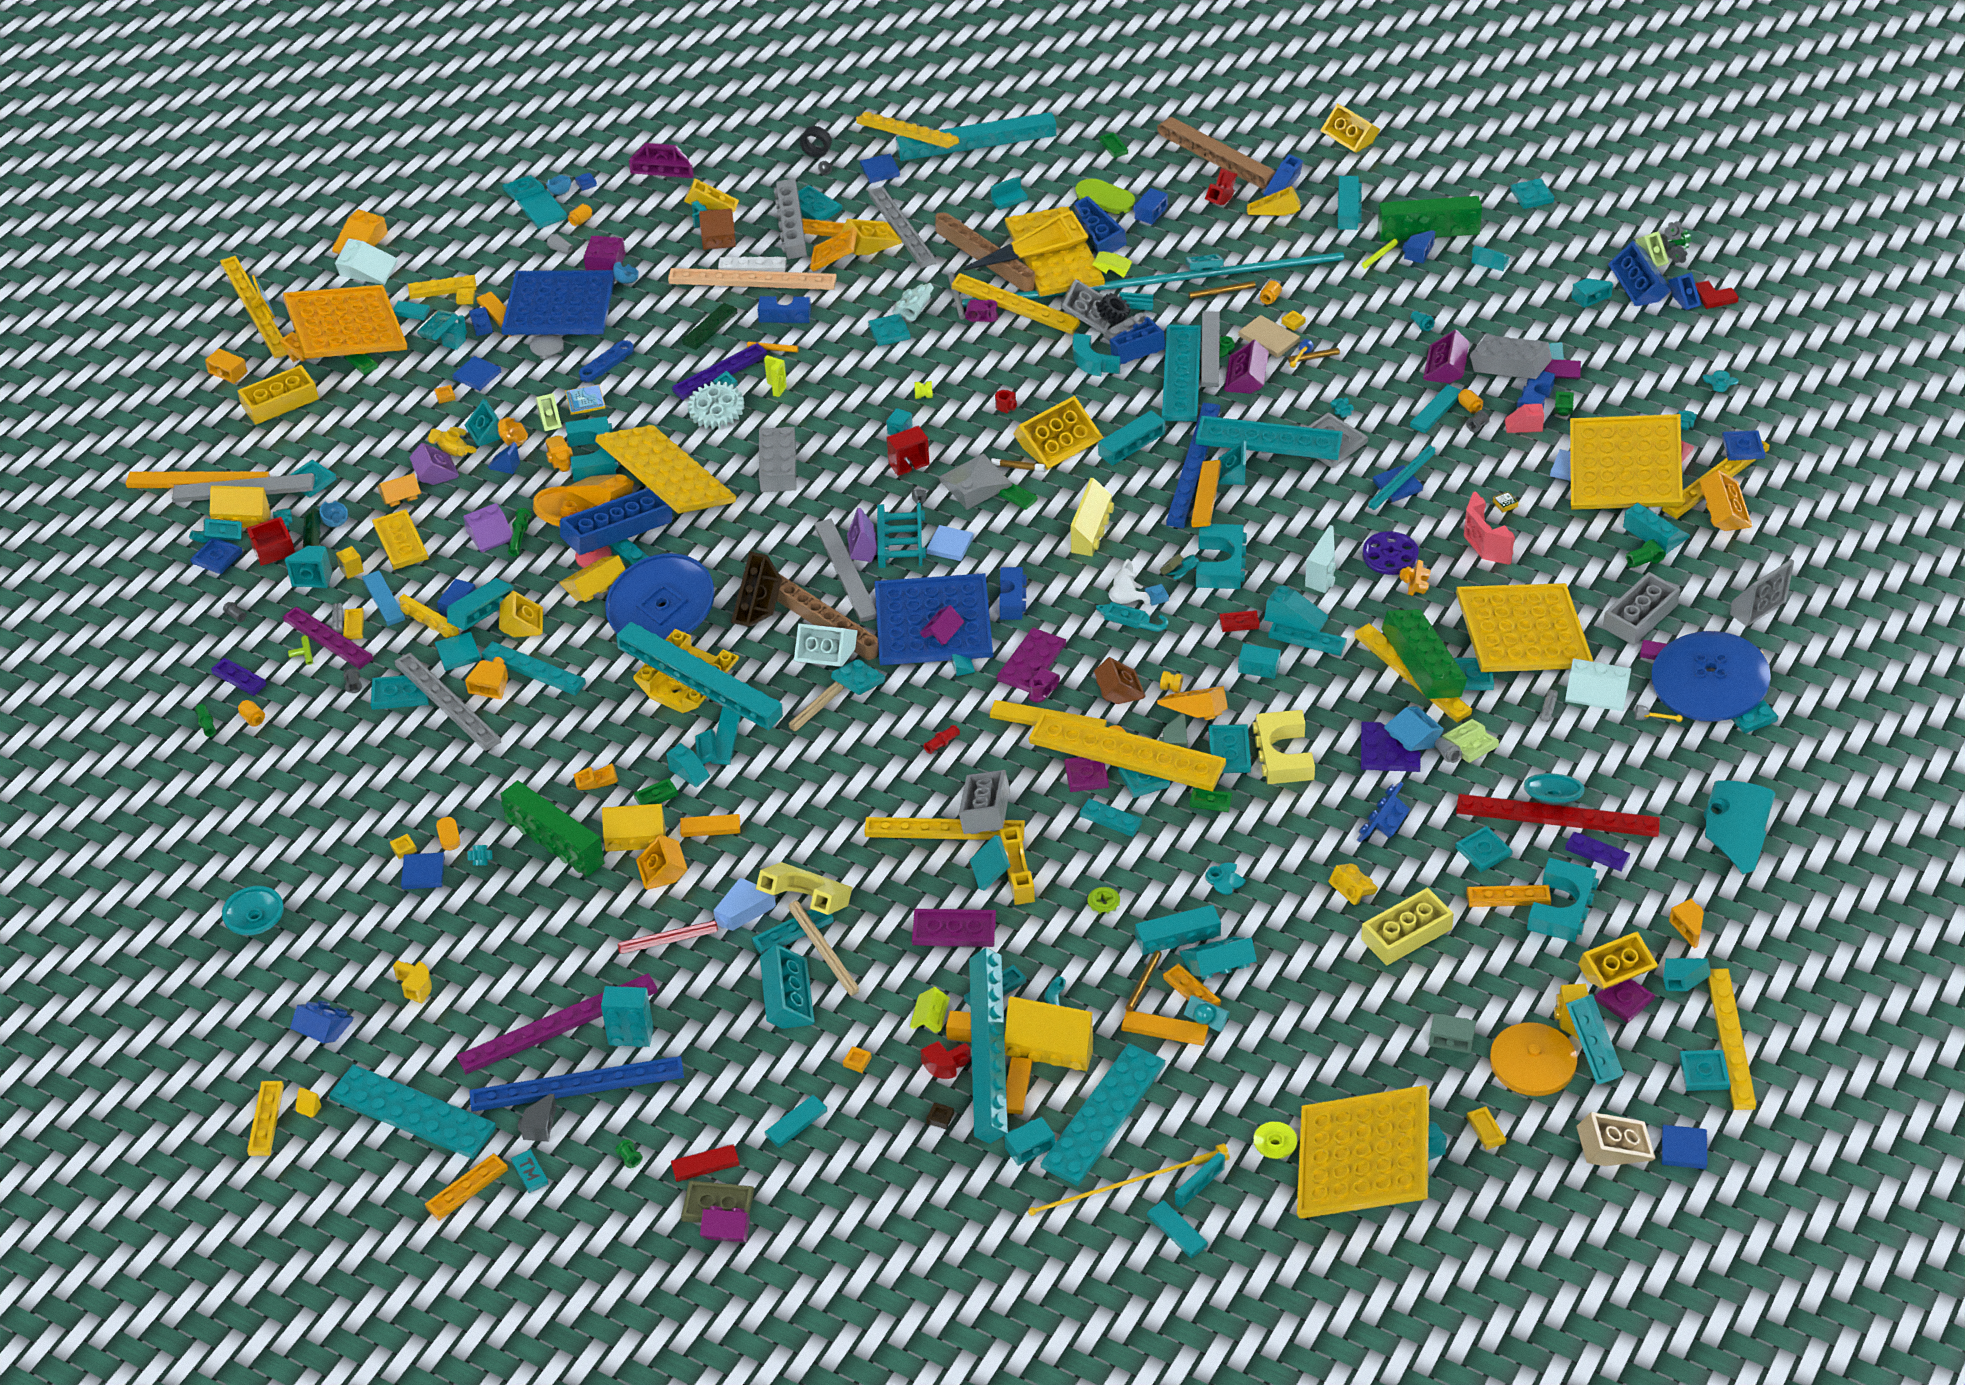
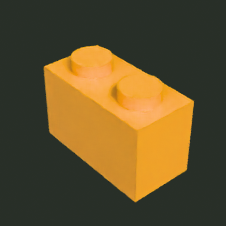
M219 348L205 359L208 373L233 384L248 373L245 359Z

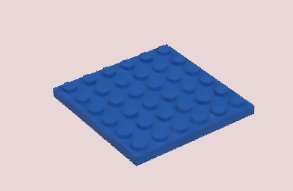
M613 270L516 271L501 329L502 335L604 334L615 282Z
M985 573L875 581L880 665L952 660V654L969 659L993 657ZM949 605L964 620V623L944 645H941L934 635L924 638L920 634L921 630L940 609Z

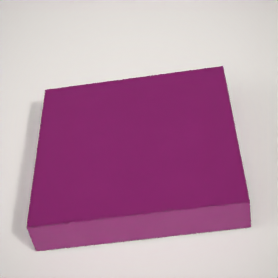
M1083 757L1064 759L1070 792L1109 788L1105 763Z
M1632 979L1604 990L1602 989L1595 995L1596 1002L1626 1023L1635 1018L1655 998L1653 993Z

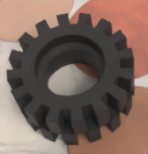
M1112 293L1106 294L1097 307L1099 315L1101 317L1104 316L1103 319L1105 321L1106 319L1109 320L1108 323L1111 324L1113 322V325L1124 321L1131 310L1129 308L1130 305L1126 304L1127 301L1122 300L1123 297L1121 296L1117 297V294H1114V296Z

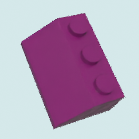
M1455 329L1430 344L1423 376L1425 381L1452 383L1463 377L1469 341L1459 331Z
M1255 339L1229 356L1224 386L1226 392L1251 394L1264 386L1269 351Z

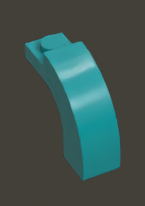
M1074 333L1073 360L1082 371L1101 377L1102 372L1120 374L1121 356L1098 354L1091 349V335Z

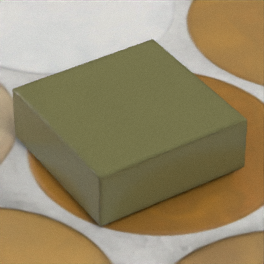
M1180 554L1175 555L1160 568V572L1165 575L1174 570L1184 558Z

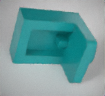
M699 201L692 202L693 227L697 229L701 227L699 211L708 210Z

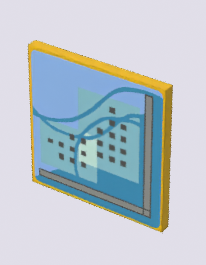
M253 275L252 278L258 294L250 297L253 307H258L261 303H264L274 319L275 316L269 299Z
M599 384L565 391L571 415L606 408Z

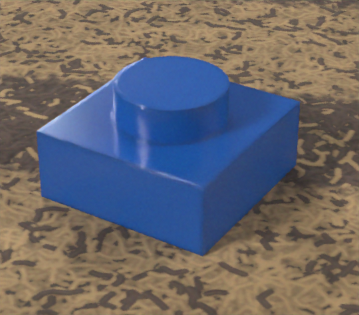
M590 172L575 177L576 184L582 191L597 186V182Z

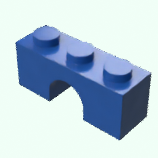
M777 296L759 297V322L810 323V297H793V301L788 305L778 304Z
M1542 371L1537 379L1528 378L1527 386L1523 388L1522 397H1519L1517 407L1520 408L1524 404H1542L1544 410L1545 397L1549 398L1554 388L1555 374Z
M1023 567L1000 568V620H1022V614L1026 612V601H1023V599H1026V588H1023V586H1027V575H1023Z

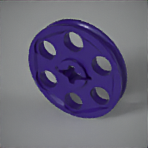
M1393 531L1376 533L1369 537L1363 545V560L1365 564L1381 574H1400L1403 568L1411 567L1412 569L1418 561L1419 549L1416 542L1403 533ZM1388 539H1394V540H1396V541H1395V542H1389V541H1387V540H1388ZM1378 544L1379 547H1372L1371 545ZM1409 546L1412 549L1406 550L1403 547ZM1375 556V557H1378L1379 559H1377V560H1372V559H1370V557ZM1402 559H1409L1411 561L1403 562ZM1386 564H1392V565H1394V566H1393V567H1387V566H1385V565H1386Z

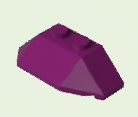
M644 143L629 159L631 174L681 178L694 177L692 163L677 145Z

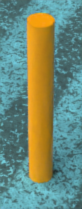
M747 342V348L758 343L765 350L798 353L799 349L795 345Z

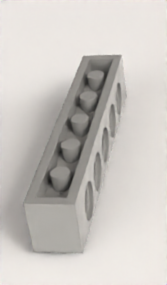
M796 179L777 181V188L774 189L775 198H778L775 200L777 209H780L777 210L778 220H781L778 221L779 229L783 231L780 232L781 242H784L781 243L782 251L786 253L787 259L805 257L807 252Z

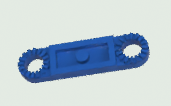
M623 340L612 346L579 370L580 380L586 383L588 381L589 383L623 361L626 356L632 354L634 350L633 343Z

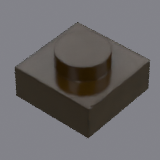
M934 1102L926 1118V1124L947 1130L954 1115V1108Z

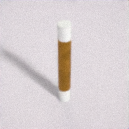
M995 458L991 460L995 466L1042 472L1045 470L1044 464Z

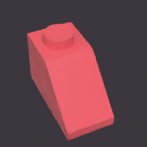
M1524 404L1505 418L1507 433L1543 431L1544 411L1542 404Z

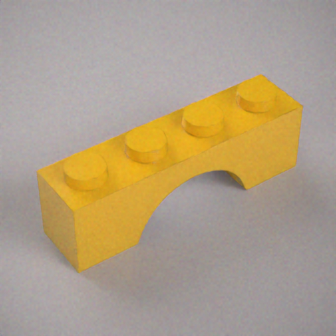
M1016 826L999 829V835L1010 863V867L1006 872L1014 904L1035 902L1034 883L1031 871H1028L1020 828Z

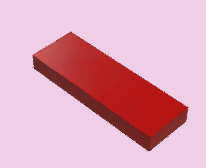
M734 1144L671 1160L676 1182L740 1165Z

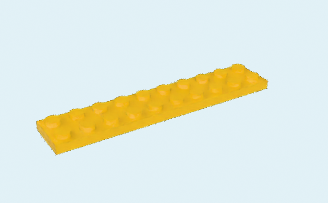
M1046 711L1042 712L1029 736L1030 744L1212 792L1226 765V758Z

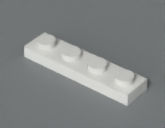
M720 257L718 269L785 272L787 262L786 257Z

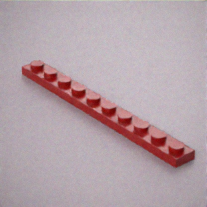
M1458 794L1456 814L1651 837L1659 836L1660 817Z

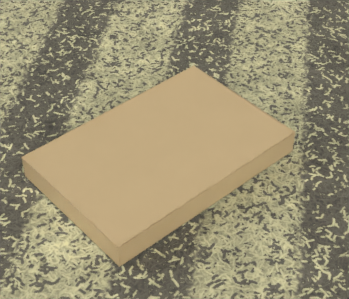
M1262 315L1238 331L1239 337L1248 342L1255 339L1271 355L1277 358L1300 342V336Z

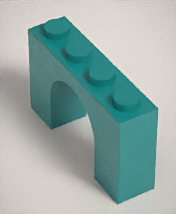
M607 416L565 422L569 447L586 444L600 446L595 441L596 435L613 432L612 423H608ZM602 447L592 454L570 457L574 482L581 481L589 476L616 474L615 468H619L618 461Z
M1211 524L1210 526L1199 527L1198 549L1222 550L1229 553L1232 557L1222 562L1197 561L1196 588H1241V582H1245V571H1241V569H1245L1246 558H1242V556H1246V545H1243V543L1247 544V533L1243 532L1244 525Z
M1549 858L1544 870L1542 885H1549L1550 888L1565 891L1571 894L1577 902L1565 908H1557L1534 902L1529 914L1527 930L1576 942L1577 936H1582L1585 923H1582V921L1588 918L1589 908L1587 906L1592 905L1594 899L1592 890L1596 891L1598 887L1597 870Z

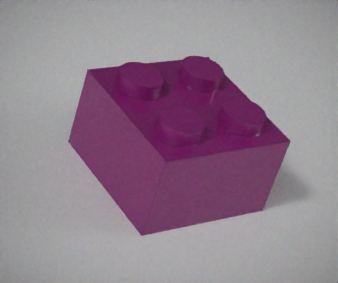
M591 236L583 256L585 270H613L614 263L621 262L622 265L626 255L624 238Z

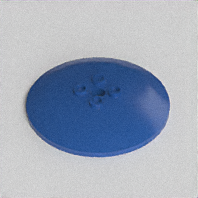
M666 553L647 557L628 567L612 584L605 603L608 622L616 634L630 622L642 626L647 631L657 634L664 640L674 629L690 634L704 621L711 610L715 596L714 583L705 566L689 556ZM660 603H666L664 606L658 607Z
M1719 631L1695 632L1675 639L1659 652L1652 667V685L1662 703L1675 713L1699 721H1724L1748 713L1763 700L1770 685V668L1763 653L1755 645L1742 637ZM1708 668H1714L1715 671L1710 672V671H1707L1706 669H1708Z

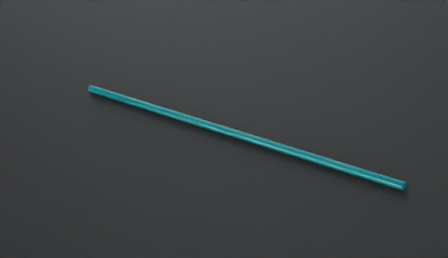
M1338 252L1220 267L1217 270L1203 269L1200 272L1186 271L1105 281V285L1090 288L1095 291L1342 261L1344 260V253ZM1037 290L1014 294L1027 299L1061 296L1065 295L1066 292L1042 297L1039 296ZM977 298L962 299L963 308L967 307V303H968L970 300H973V299H975V300H980V299H977Z

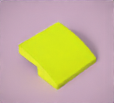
M1099 251L1092 265L1105 274L1111 269L1124 278L1133 261L1115 253Z

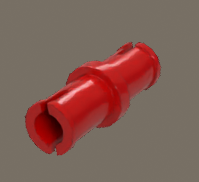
M951 725L943 732L936 733L934 738L923 744L925 751L928 754H932L941 746L945 747L950 740L960 735V730L956 725Z

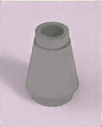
M551 234L547 240V246L553 250L569 254L573 248L572 244L558 234Z
M1443 737L1435 741V747L1447 762L1455 763L1461 758L1462 751L1460 746Z

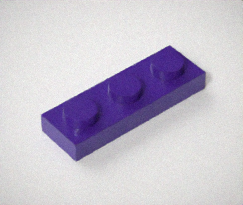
M223 658L211 668L213 675L252 696L267 685L265 679L226 658Z
M1575 831L1565 846V850L1620 872H1622L1630 858L1629 852Z

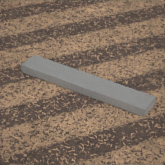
M1202 311L1201 387H1219L1220 312Z

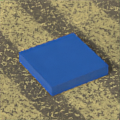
M891 154L860 160V166L869 183L900 177V170Z
M474 356L452 376L453 380L480 391L502 371L501 367Z
M1758 430L1722 432V440L1728 461L1765 459V451Z
M1402 465L1373 477V482L1381 490L1405 466ZM1412 475L1388 499L1393 503L1423 491V485Z
M210 539L191 558V563L221 575L243 553L242 547L221 539Z
M444 852L404 855L401 880L402 889L442 887L445 862Z
M1663 1125L1662 1165L1706 1169L1707 1129Z

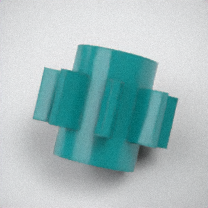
M472 845V851H467L468 860H473V866L488 865V860H493L492 850H487V845Z

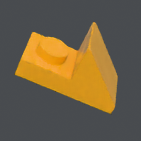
M293 331L279 340L293 362L299 359L302 362L306 360L297 335Z

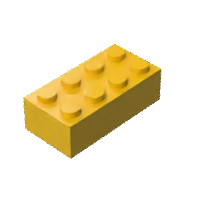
M302 365L237 390L242 408L255 425L319 399L316 384Z

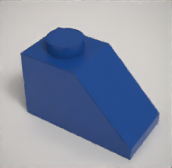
M1431 230L1410 236L1408 242H1405L1403 245L1404 259L1424 263L1434 246L1435 231Z
M1692 272L1668 280L1673 298L1684 310L1701 306Z

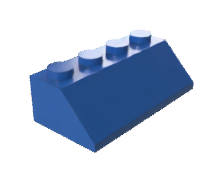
M1634 241L1608 263L1635 306L1659 302L1671 291V288L1645 249Z

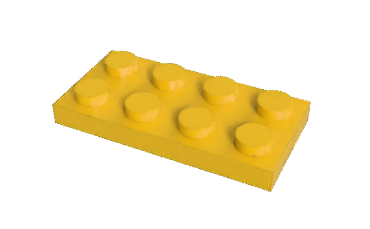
M407 509L372 520L375 531L394 570L429 559L428 553Z

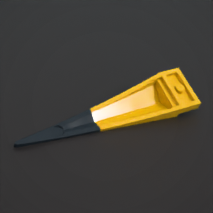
M1069 211L1054 217L1003 248L967 265L964 270L1070 248L1075 244L1087 241L1088 235L1073 211Z

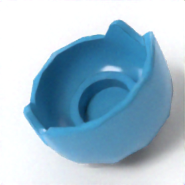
M559 175L551 180L549 179L546 186L553 195H564L571 188V179L569 176Z
M621 262L614 263L613 267L614 278L619 283L630 284L638 279L639 271L631 267L630 264L623 267Z
M336 500L332 503L325 501L320 506V518L325 525L338 527L347 521L348 510L344 504Z

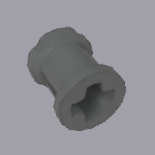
M1479 410L1473 418L1466 421V426L1471 432L1476 433L1480 430L1481 426L1489 423V416L1485 411Z
M352 668L344 671L345 690L348 693L359 692L362 689V683L359 681V670Z

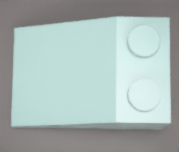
M348 239L335 265L339 275L342 277L385 285L398 259L364 241Z
M1332 525L1328 527L1306 559L1305 586L1326 593L1329 587H1333L1335 583L1334 571L1336 563H1334L1335 548Z

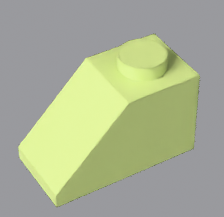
M1659 231L1635 239L1636 243L1645 249L1656 267L1669 263Z
M554 394L536 397L535 401L544 431L562 428Z

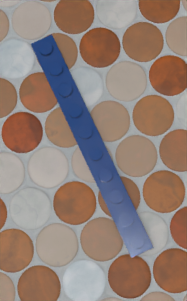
M1203 403L1166 520V526L1185 527L1199 482L1202 462L1205 461L1209 446L1196 444L1201 416L1219 417L1221 405Z
M681 1056L472 1089L469 1090L471 1111L475 1112L537 1102L549 1094H554L556 1099L684 1078Z

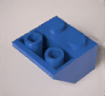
M318 1001V1003L307 1002L306 1004L297 1005L290 1029L319 1042L331 1043L336 1042L352 1023L354 1017L348 1015L344 1009L330 1007V1003L325 1001Z

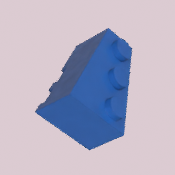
M1146 317L1140 325L1136 323L1130 331L1127 332L1125 330L1110 339L1111 355L1121 356V364H1126L1129 361L1164 350V331L1149 317Z

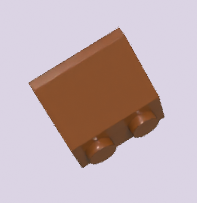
M732 208L699 211L703 250L736 247Z
M1108 657L1094 670L1096 682L1102 691L1101 695L1106 701L1121 704L1146 697L1136 671L1123 663Z

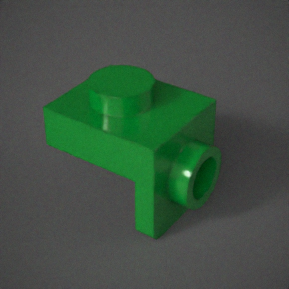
M1556 391L1554 414L1560 416L1572 415L1574 407L1573 392Z

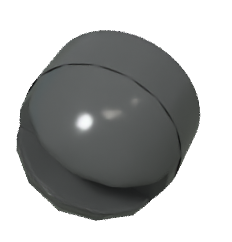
M822 161L819 163L818 169L821 174L828 175L832 171V166L829 162Z
M921 489L913 490V501L917 503L920 500V503H923L926 500V491Z

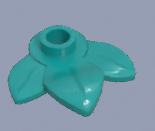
M1717 370L1713 375H1703V380L1706 383L1712 384L1713 390L1718 392H1725L1730 385L1738 383V378L1730 377L1729 373L1723 370Z
M1194 554L1189 555L1181 561V565L1175 567L1167 575L1175 574L1173 579L1177 580L1183 577L1187 571L1197 567L1199 559Z
M1227 862L1222 863L1220 866H1212L1205 874L1206 881L1214 885L1215 890L1223 895H1231L1233 889L1240 888L1246 883L1243 877L1235 873L1237 869V864Z

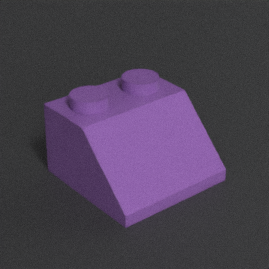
M421 442L409 457L417 478L423 483L427 482L435 485L456 479L459 476L450 454Z
M497 503L463 516L466 532L481 553L511 541V529Z
M857 508L847 533L850 558L872 562L874 555L878 553V546L876 544L877 534L874 532L873 523L861 508Z

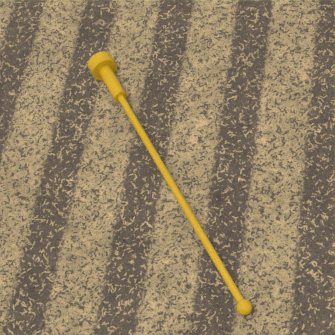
M1223 1143L1215 1146V1151L1193 1157L1192 1160L1041 1207H1030L1028 1214L1034 1216L1039 1211L1192 1164L1197 1166L1208 1162L1218 1152L1225 1155V1161L1230 1160L1227 1146Z

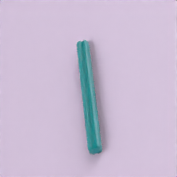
M1428 445L1368 502V507L1376 510L1436 453V448Z

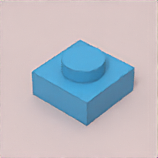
M1162 584L1145 588V592L1150 597L1151 606L1169 601V595Z

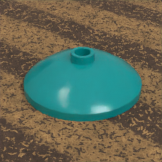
M1537 774L1528 777L1524 781L1526 793L1535 800L1547 805H1565L1578 800L1584 795L1585 787L1579 780L1562 774Z
M251 886L235 892L227 899L222 909V918L225 926L232 932L240 935H256L269 930L277 924L282 917L284 905L281 896L275 890L265 886Z

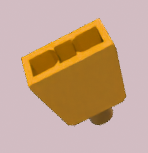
M495 657L492 662L482 660L465 679L467 691L470 694L502 700L508 681V673L502 658Z

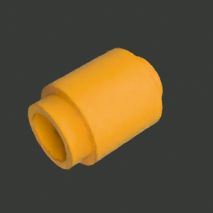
M585 204L579 205L568 215L569 222L575 227L582 225L592 217L591 207Z
M1274 280L1268 281L1260 292L1261 302L1266 305L1274 303L1282 292L1281 285Z
M1464 389L1459 393V403L1471 414L1482 409L1483 400L1472 390Z
M244 700L239 704V715L250 726H258L265 719V713L253 701Z

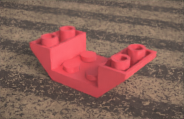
M1473 492L1466 509L1465 539L1482 559L1507 565L1511 564L1515 541L1513 532L1509 531L1505 525L1492 530L1491 526L1487 525L1484 521L1486 502L1477 492Z

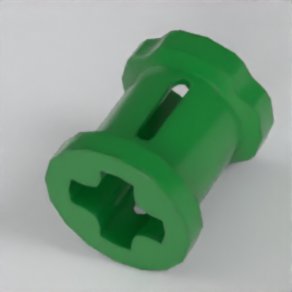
M626 1139L616 1146L615 1152L622 1156L627 1168H634L641 1163L643 1156L634 1149L632 1141Z

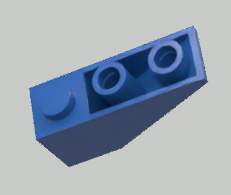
M1289 154L1280 164L1265 189L1263 196L1266 197L1290 187L1301 175L1303 160Z

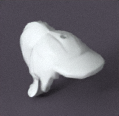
M1126 559L1122 568L1114 577L1113 587L1108 593L1109 598L1118 604H1128L1136 600H1143L1148 605L1150 597L1146 592L1136 591V588L1142 589L1143 586L1133 580L1132 576L1135 577L1136 573H1133L1132 562Z

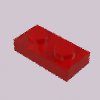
M1257 610L1219 614L1222 632L1259 629L1260 627Z

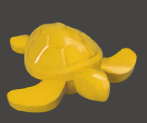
M450 427L446 432L431 429L428 435L430 443L434 444L437 442L441 450L453 456H466L468 452L476 453L477 451L475 447L467 445L460 438V435H466V431L462 428Z

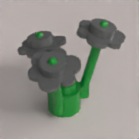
M1679 221L1670 222L1668 227L1665 228V234L1660 235L1665 251L1667 252L1670 243L1674 242L1677 247L1673 246L1668 256L1675 263H1684L1688 255L1687 251L1684 250L1689 248L1688 244L1691 242V236L1687 230L1681 227Z

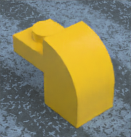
M397 960L393 965L396 979L403 981L401 985L404 997L422 1004L432 989L427 966L421 961H418L413 966L410 963Z

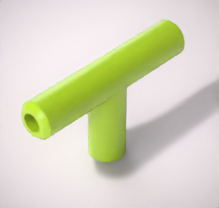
M304 635L301 637L302 648L289 650L288 655L290 658L304 655L306 664L311 665L313 664L309 638Z

